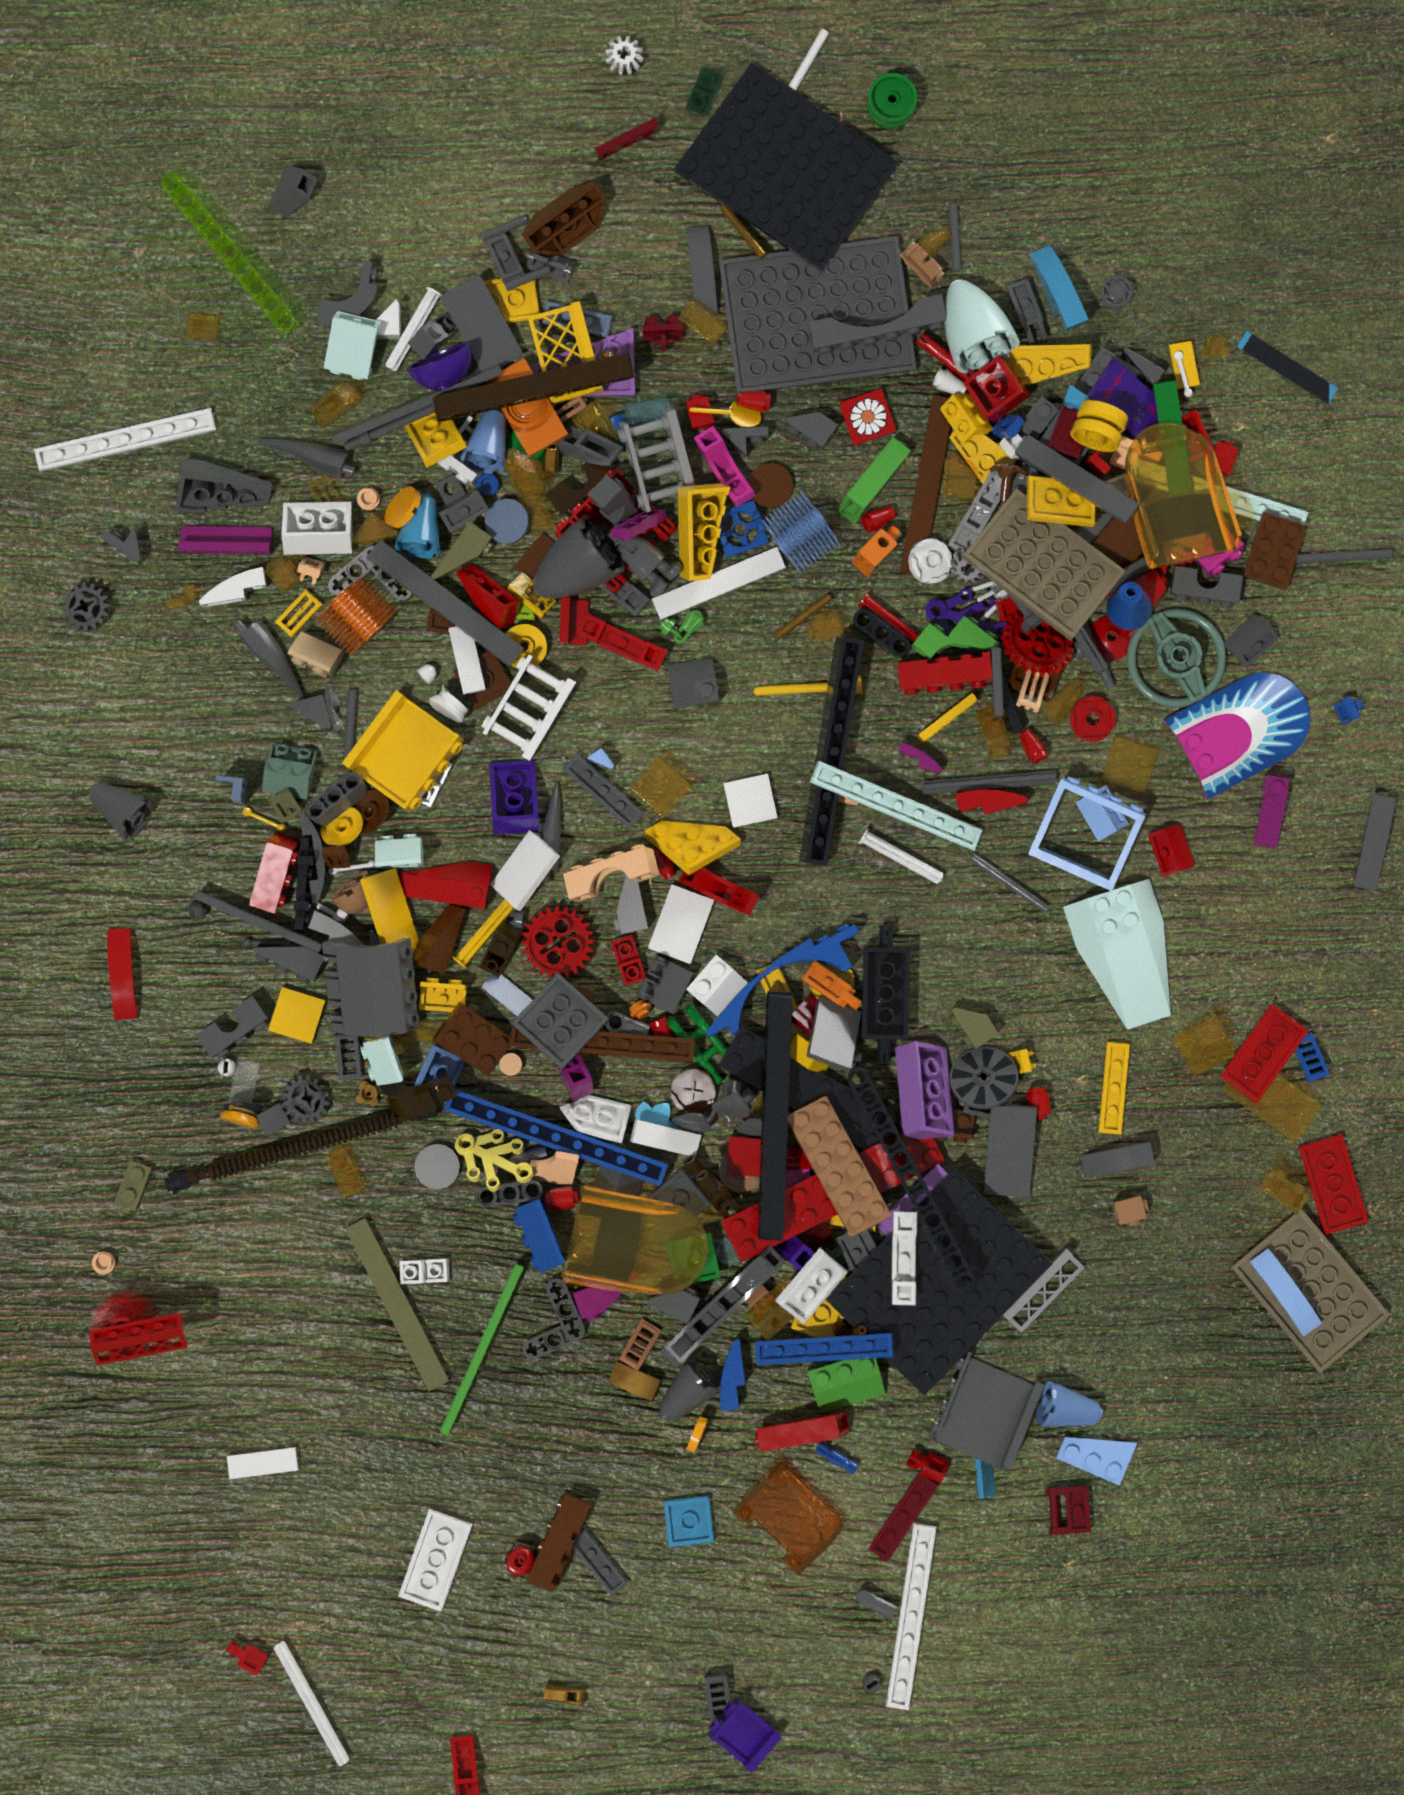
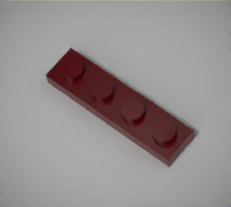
M919 1472L868 1549L888 1562L939 1485Z

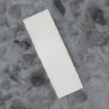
M260 567L247 570L221 582L199 600L200 606L205 608L246 601V591L268 588L265 569Z

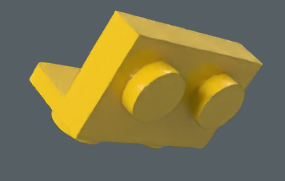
M953 394L940 408L963 443L968 442L973 435L988 434L993 429L989 420L985 418L970 394Z
M426 978L425 982H420L419 1010L452 1012L459 1001L466 1005L467 986L462 985L461 980H448V984L439 983V979Z

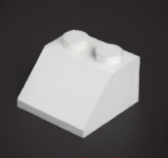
M715 955L686 990L718 1017L748 982L720 957Z

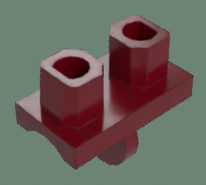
M669 315L667 317V324H658V318L655 316L646 317L645 324L642 325L643 343L652 342V346L661 345L662 352H666V345H675V341H684L683 323H680L678 315Z

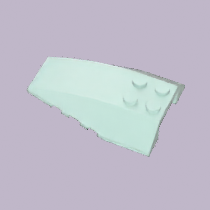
M1150 879L1064 906L1063 910L1078 953L1085 961L1088 969L1097 980L1126 1029L1128 1030L1171 1016L1164 921Z

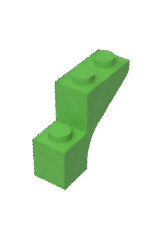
M963 616L947 636L944 635L945 630L936 623L933 625L929 623L910 647L925 659H931L939 649L947 646L990 652L991 648H997L1000 643L996 641L997 637L988 630L984 632L979 628L980 624L974 618Z

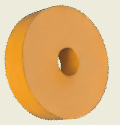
M699 1416L688 1443L687 1451L696 1452L708 1422L707 1418Z

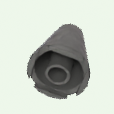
M105 782L95 783L89 790V800L125 840H128V836L134 838L140 833L148 822L145 819L148 812L150 814L153 812V803L148 799Z
M687 1358L659 1404V1414L666 1421H677L721 1391L718 1389L720 1384L705 1367L703 1370L698 1368L699 1362L694 1359Z

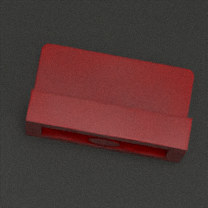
M1096 450L1081 467L1101 479L1111 467L1098 456L1101 451Z
M570 597L561 598L560 645H587V639L576 634L585 613H588L589 602L587 600H571Z
M1181 824L1148 834L1162 877L1195 867Z

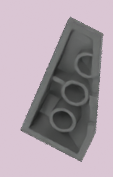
M181 458L175 511L203 513L205 509L212 508L225 510L227 506L234 505L247 507L269 504L272 483L206 461Z

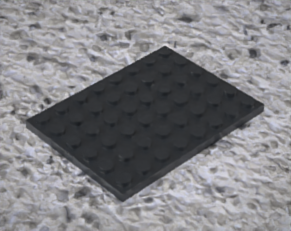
M751 62L675 166L674 172L822 272L897 169L899 162Z
M954 1168L930 1192L976 1278L977 1285L975 1290L971 1293H962L956 1288L917 1214L915 1257L916 1305H892V1231L825 1299L854 1328L865 1326L867 1331L864 1335L892 1333L894 1358L886 1359L924 1396L1052 1265L1038 1249ZM927 1195L918 1203V1206L924 1207L928 1204L929 1198ZM933 1214L928 1217L927 1223L930 1227H936L940 1223V1219L937 1215ZM942 1235L938 1239V1245L941 1248L948 1247L951 1241L950 1237ZM952 1256L949 1259V1266L956 1269L961 1265V1258L959 1256ZM969 1276L962 1277L959 1283L962 1289H969L972 1285V1279Z

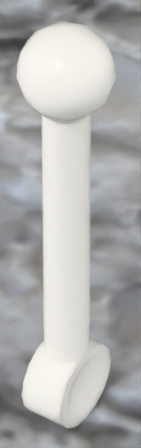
M1177 351L1174 354V359L1178 362L1185 388L1184 396L1191 397L1193 392L1189 389L1182 363L1183 354Z
M370 860L368 863L350 865V868L329 869V872L335 875L339 871L367 867L374 869L375 861Z

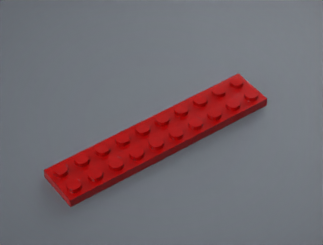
M902 1131L899 1132L920 1173L945 1162L934 1138L915 1139L904 1137ZM894 1134L884 1141L887 1145H893L897 1141V1137ZM880 1142L858 1152L879 1193L901 1184ZM903 1153L898 1154L895 1158L896 1164L898 1166L905 1165L908 1159L907 1155ZM813 1174L785 1188L784 1235L782 1241L758 1240V1202L720 1220L739 1262H743L763 1252L769 1245L771 1247L778 1245L838 1214L816 1174ZM909 1174L906 1178V1181L917 1175Z

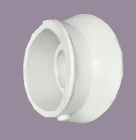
M442 685V690L438 695L429 698L430 705L437 712L456 722H463L468 709L444 685Z

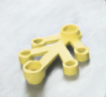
M495 1129L491 1133L474 1137L471 1134H461L455 1141V1149L460 1155L465 1157L468 1168L466 1174L471 1182H477L481 1178V1172L475 1165L474 1155L482 1158L487 1177L486 1186L489 1191L495 1192L500 1189L501 1184L495 1175L493 1164L514 1174L520 1183H527L533 1178V1170L528 1163L523 1162L516 1165L500 1157V1155L510 1152L521 1154L524 1151L522 1140L513 1139L510 1143L500 1145L505 1141V1135L502 1130ZM496 1135H502L500 1139H494ZM490 1142L499 1145L489 1149L480 1147ZM464 1144H470L468 1148H463ZM516 1144L521 1145L518 1149H514L513 1147ZM472 1172H478L476 1176H470ZM522 1173H528L526 1177H521ZM491 1182H497L495 1186H489Z

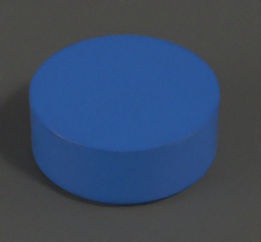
M483 474L477 480V490L484 497H492L499 490V481L493 474Z

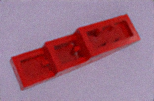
M473 1735L450 1738L456 1795H480Z

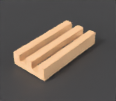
M1028 670L1025 674L1016 706L1020 707L1023 705L1025 706L1024 709L1029 710V708L1034 709L1033 712L1038 713L1049 675L1047 672L1045 673L1036 703H1034L1032 699L1040 674L1036 672L1026 700L1023 698L1031 675V670Z

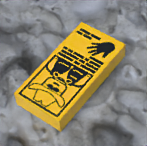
M522 572L508 586L507 590L542 618L557 601L553 598L537 596L532 588L534 585L533 581Z

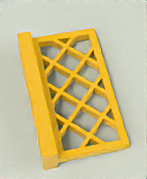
M580 301L573 302L569 306L528 317L542 372L547 371L546 368L551 360L562 367H566L573 354L581 358L582 363L596 360ZM569 312L571 320L566 328L555 322L559 314ZM544 319L550 323L544 334L536 330L534 321ZM553 325L564 330L558 342L547 336ZM571 325L573 327L574 332L569 330ZM567 333L576 338V343L572 350L561 344ZM537 334L542 336L540 341L538 339ZM545 339L556 344L550 355L541 351V345ZM577 346H578V349H579V353H580V354H578L577 352H575ZM558 347L570 352L564 363L553 358ZM543 356L548 358L546 363L544 362ZM603 386L576 391L571 394H564L556 398L550 397L549 399L552 405L593 393L599 394L604 392Z

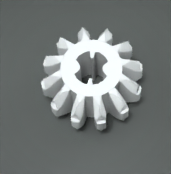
M618 36V44L611 41L609 43L611 49H606L605 51L606 55L609 56L606 59V63L612 64L611 71L619 68V75H623L624 70H627L628 75H631V67L638 70V63L643 62V57L640 55L643 53V49L637 47V40L630 43V37L626 36L625 42H622L621 37ZM624 52L628 53L625 59H621Z

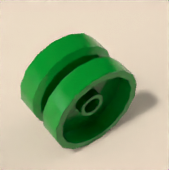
M887 73L878 77L871 84L868 92L867 112L870 119L877 126L887 130L905 126L912 119L917 104V91L913 83L906 76L898 73Z

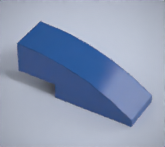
M739 1338L734 1339L723 1366L720 1385L721 1411L739 1409L736 1386L745 1385Z

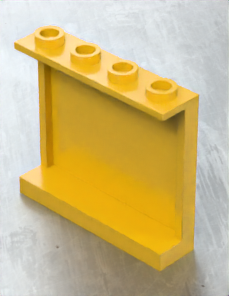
M395 690L342 764L352 772L358 773L363 780L411 813L421 805L422 797L425 793L433 789L439 774L447 770L453 755H457L461 751L464 739Z

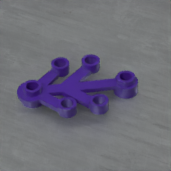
M963 589L958 595L945 602L940 599L931 600L927 604L925 612L931 621L938 622L939 626L945 630L944 635L947 636L951 631L947 619L953 620L957 624L963 616L968 618V616H972L982 610L991 609L994 601L991 597H988L986 599L990 600V607H984L982 600L960 612L949 610L961 602L968 603L972 599L971 591ZM963 592H967L969 594L968 600H963L961 598V594ZM935 606L941 609V613L939 615H935L933 613V608ZM974 618L980 624L979 628L983 631L988 630L997 637V640L1003 641L1001 636L998 635L997 630L1000 627L1004 628L1007 623L999 622L995 625ZM966 649L969 653H975L978 651Z

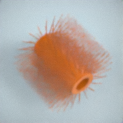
M364 574L350 584L347 589L345 588L329 603L330 605L325 608L320 618L316 621L318 622L323 618L318 625L320 626L327 620L322 627L323 629L328 625L325 632L331 627V624L332 626L335 625L333 632L330 634L332 635L336 632L332 639L339 635L335 643L346 636L345 640L348 639V642L343 649L349 646L345 653L352 649L348 656L373 638L384 627L385 622L389 621L396 610L391 611L394 605L386 610L391 602L383 608H380L381 605L377 606V603L383 596L381 595L376 599L380 592L373 596L377 588L369 595H366L367 591L363 593V590L369 583L367 582L362 586L367 578L359 583Z

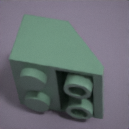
M273 743L264 768L262 792L278 794L288 788L294 798L307 800L312 785L317 750Z

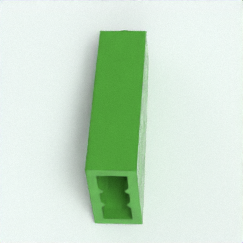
M893 437L848 492L837 512L856 525L911 452L907 445Z

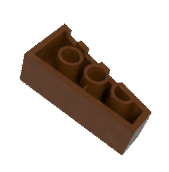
M567 1493L565 1497L561 1496L555 1508L558 1512L556 1517H552L546 1529L549 1532L546 1539H542L537 1550L539 1554L526 1582L551 1593L558 1588L573 1553L574 1545L576 1546L577 1544L575 1538L583 1530L592 1509V1503L570 1493Z

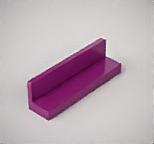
M182 526L181 541H178V551L181 554L272 555V528Z

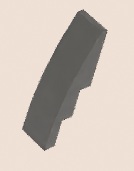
M1375 793L1372 795L1362 834L1363 840L1357 859L1358 865L1353 880L1354 887L1376 891L1396 801L1394 797Z

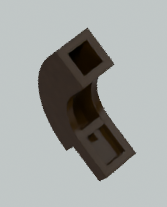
M448 1074L419 1086H406L403 1081L380 1085L390 1110L396 1115L405 1117L433 1112L437 1110V1105L457 1097Z

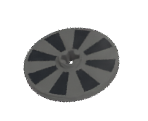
M992 1047L973 1048L960 1055L954 1062L950 1071L951 1089L954 1095L967 1106L977 1109L997 1107L1010 1099L1017 1088V1066L1008 1054ZM982 1075H986V1081H982Z

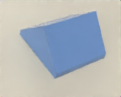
M432 1045L414 1086L425 1084L448 1074L454 1087L465 1061L453 1053Z

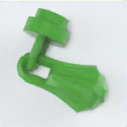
M699 610L687 612L684 622L677 631L673 629L676 621L672 618L670 620L667 617L658 628L662 630L660 633L664 636L672 632L675 635V641L683 643L696 629L704 624L703 613ZM684 630V631L687 632V633H686L685 636L682 638V636L680 635V633Z

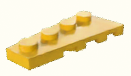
M1092 345L1019 346L1009 353L1010 358L1007 361L1022 384L1027 386L1090 369Z

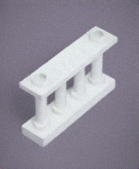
M528 655L527 658L522 656L516 666L519 672L493 716L487 715L481 725L484 728L483 734L487 735L491 729L521 747L520 750L524 752L522 757L529 761L576 683L570 678L566 681H560L529 663L533 657L531 655ZM524 671L554 687L555 691L559 693L555 701L552 699L547 700L518 683ZM512 691H516L543 707V711L547 712L543 721L541 719H534L506 702ZM503 710L532 727V731L536 732L533 738L525 740L495 722L500 711Z

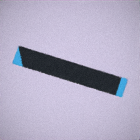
M1246 331L1237 345L1242 351L1327 404L1330 403L1338 390L1333 384Z

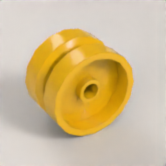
M1094 400L1083 401L1077 412L1078 420L1074 422L1070 432L1071 437L1081 445L1102 452L1116 451L1121 443L1122 436L1120 433L1126 428L1128 416L1119 408L1108 403Z

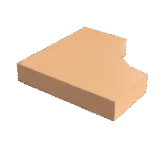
M556 1151L554 1156L548 1159L531 1160L530 1166L533 1170V1178L531 1180L572 1186L579 1155Z

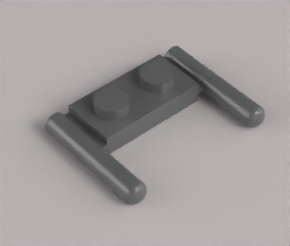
M521 216L480 233L507 291L552 272L551 267L546 265L524 274L505 234L528 223L526 216Z

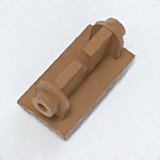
M913 241L907 247L908 249L899 255L905 264L912 268L929 287L939 282L945 274L942 271L943 268L933 258L928 262L924 260L929 254L919 243L916 244Z

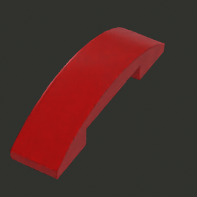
M585 613L576 632L581 637L611 652L655 671H659L668 652L655 644L615 628L588 613Z
M131 928L108 929V968L114 1019L138 1018L134 990Z

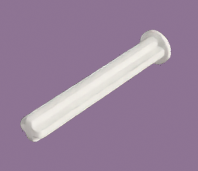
M426 287V294L385 363V366L392 371L398 370L411 347L408 343L420 327L424 325L438 298H441V294L430 287Z
M866 828L858 844H866L936 884L941 882L944 875L942 872L868 832L869 828Z

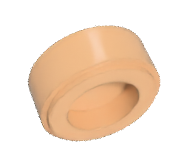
M514 1053L505 1054L499 1062L500 1070L508 1076L518 1074L522 1069L521 1058Z

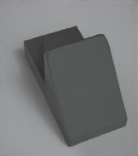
M768 427L723 429V438L746 458V440H750L752 444L764 443V440L768 439Z
M133 528L124 542V537L114 530L111 533L106 530L100 537L103 541L139 565H142L143 557L138 531Z

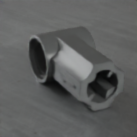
M613 1012L606 1016L609 1019L612 1016H618L621 1019V1025L618 1029H612L609 1026V1021L605 1024L606 1029L610 1032L647 1035L651 1026L618 1012Z

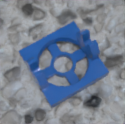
M754 500L725 510V514L722 515L719 540L726 559L769 544L764 524ZM738 513L748 514L755 521L750 523L740 521ZM731 516L734 523L730 530L723 532L724 522ZM737 524L745 525L747 529L745 535L737 536L733 531L734 526ZM757 528L756 537L751 543H748L746 536L749 530ZM734 536L740 539L742 546L732 545L726 538Z

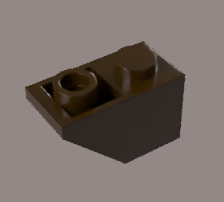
M503 920L495 931L479 968L500 977L523 930Z

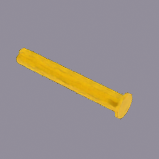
M504 899L457 956L452 958L466 969L468 962L496 931L501 922L508 917L514 907Z

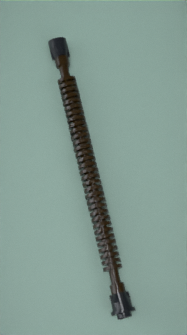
M437 1110L411 1117L399 1116L390 1111L391 1116H389V1113L385 1112V1117H383V1114H379V1119L377 1115L373 1116L374 1121H372L371 1117H368V1122H366V1119H362V1124L360 1120L356 1121L357 1126H355L354 1122H351V1127L347 1123L345 1124V1129L343 1125H340L339 1131L337 1127L333 1128L334 1132H332L331 1128L328 1129V1134L326 1130H323L322 1136L320 1132H316L317 1137H315L314 1133L311 1134V1139L309 1135H306L305 1141L303 1137H299L300 1142H298L297 1138L293 1139L294 1144L292 1140H289L288 1146L285 1141L282 1142L283 1147H281L280 1143L276 1144L277 1149L275 1145H271V1150L269 1146L265 1147L266 1152H264L263 1148L259 1149L260 1154L258 1150H254V1155L252 1151L248 1152L249 1157L244 1153L242 1154L243 1159L241 1155H237V1160L233 1156L231 1157V1162L229 1158L225 1159L226 1164L224 1160H220V1165L216 1161L214 1162V1167L212 1163H209L208 1169L198 1172L196 1170L175 1174L170 1172L168 1173V1178H165L166 1188L168 1192L172 1191L175 1195L178 1194V1191L200 1183L199 1180L211 1177L215 1181L217 1180L216 1176L218 1179H222V1174L224 1178L228 1177V1173L230 1176H233V1171L235 1174H239V1169L241 1173L245 1172V1168L247 1171H250V1166L252 1169H256V1164L260 1168L262 1167L261 1162H263L264 1166H267V1161L271 1165L273 1164V1159L275 1163H278L279 1157L281 1161L285 1160L284 1156H286L287 1160L290 1159V1154L292 1158H295L296 1152L298 1156H302L301 1151H303L304 1155L308 1154L307 1149L309 1153H312L313 1147L315 1151H319L318 1146H320L321 1150L325 1149L324 1144L326 1148H329L330 1142L332 1146H336L335 1141L340 1145L342 1144L341 1139L343 1143H347V1138L349 1142L353 1141L352 1136L357 1140L359 1139L358 1134L361 1138H364V1133L366 1136H370L369 1131L374 1135L376 1134L375 1129L378 1133H381V1128L383 1131H387L386 1126L391 1130L393 1129L392 1124L395 1128H398V1123L406 1120L414 1121L437 1117Z

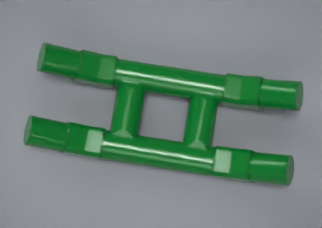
M688 1004L685 1006V1011L699 1028L688 1036L674 1018L669 1019L667 1025L678 1038L695 1039L696 1042L704 1034L706 1036L710 1026L692 1004ZM717 1035L709 1038L713 1045L703 1054L694 1045V1058L704 1071L712 1077L715 1084L719 1085L724 1079L708 1060L718 1052L723 1057L728 1048Z

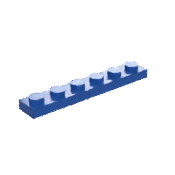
M893 1334L755 1342L756 1365L894 1358Z

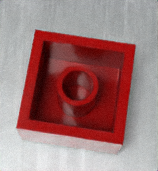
M997 356L962 382L985 418L994 423L1030 397V394L1009 362L1001 356Z

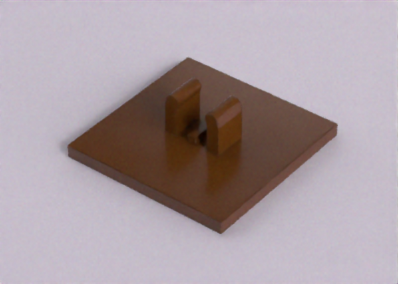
M542 533L513 567L520 573L523 572L533 581L543 557L554 542Z

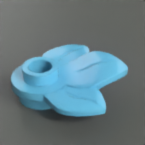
M643 1101L636 1110L635 1116L637 1120L675 1129L679 1128L675 1123L668 1121L670 1118L669 1103H661L651 1109Z

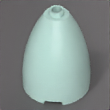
M958 279L950 284L945 299L947 315L945 331L949 350L957 370L965 374L969 369L980 370L997 356L1008 360L1010 358L1009 353L1014 348L1019 347L1020 341L1005 313L992 298L972 283Z

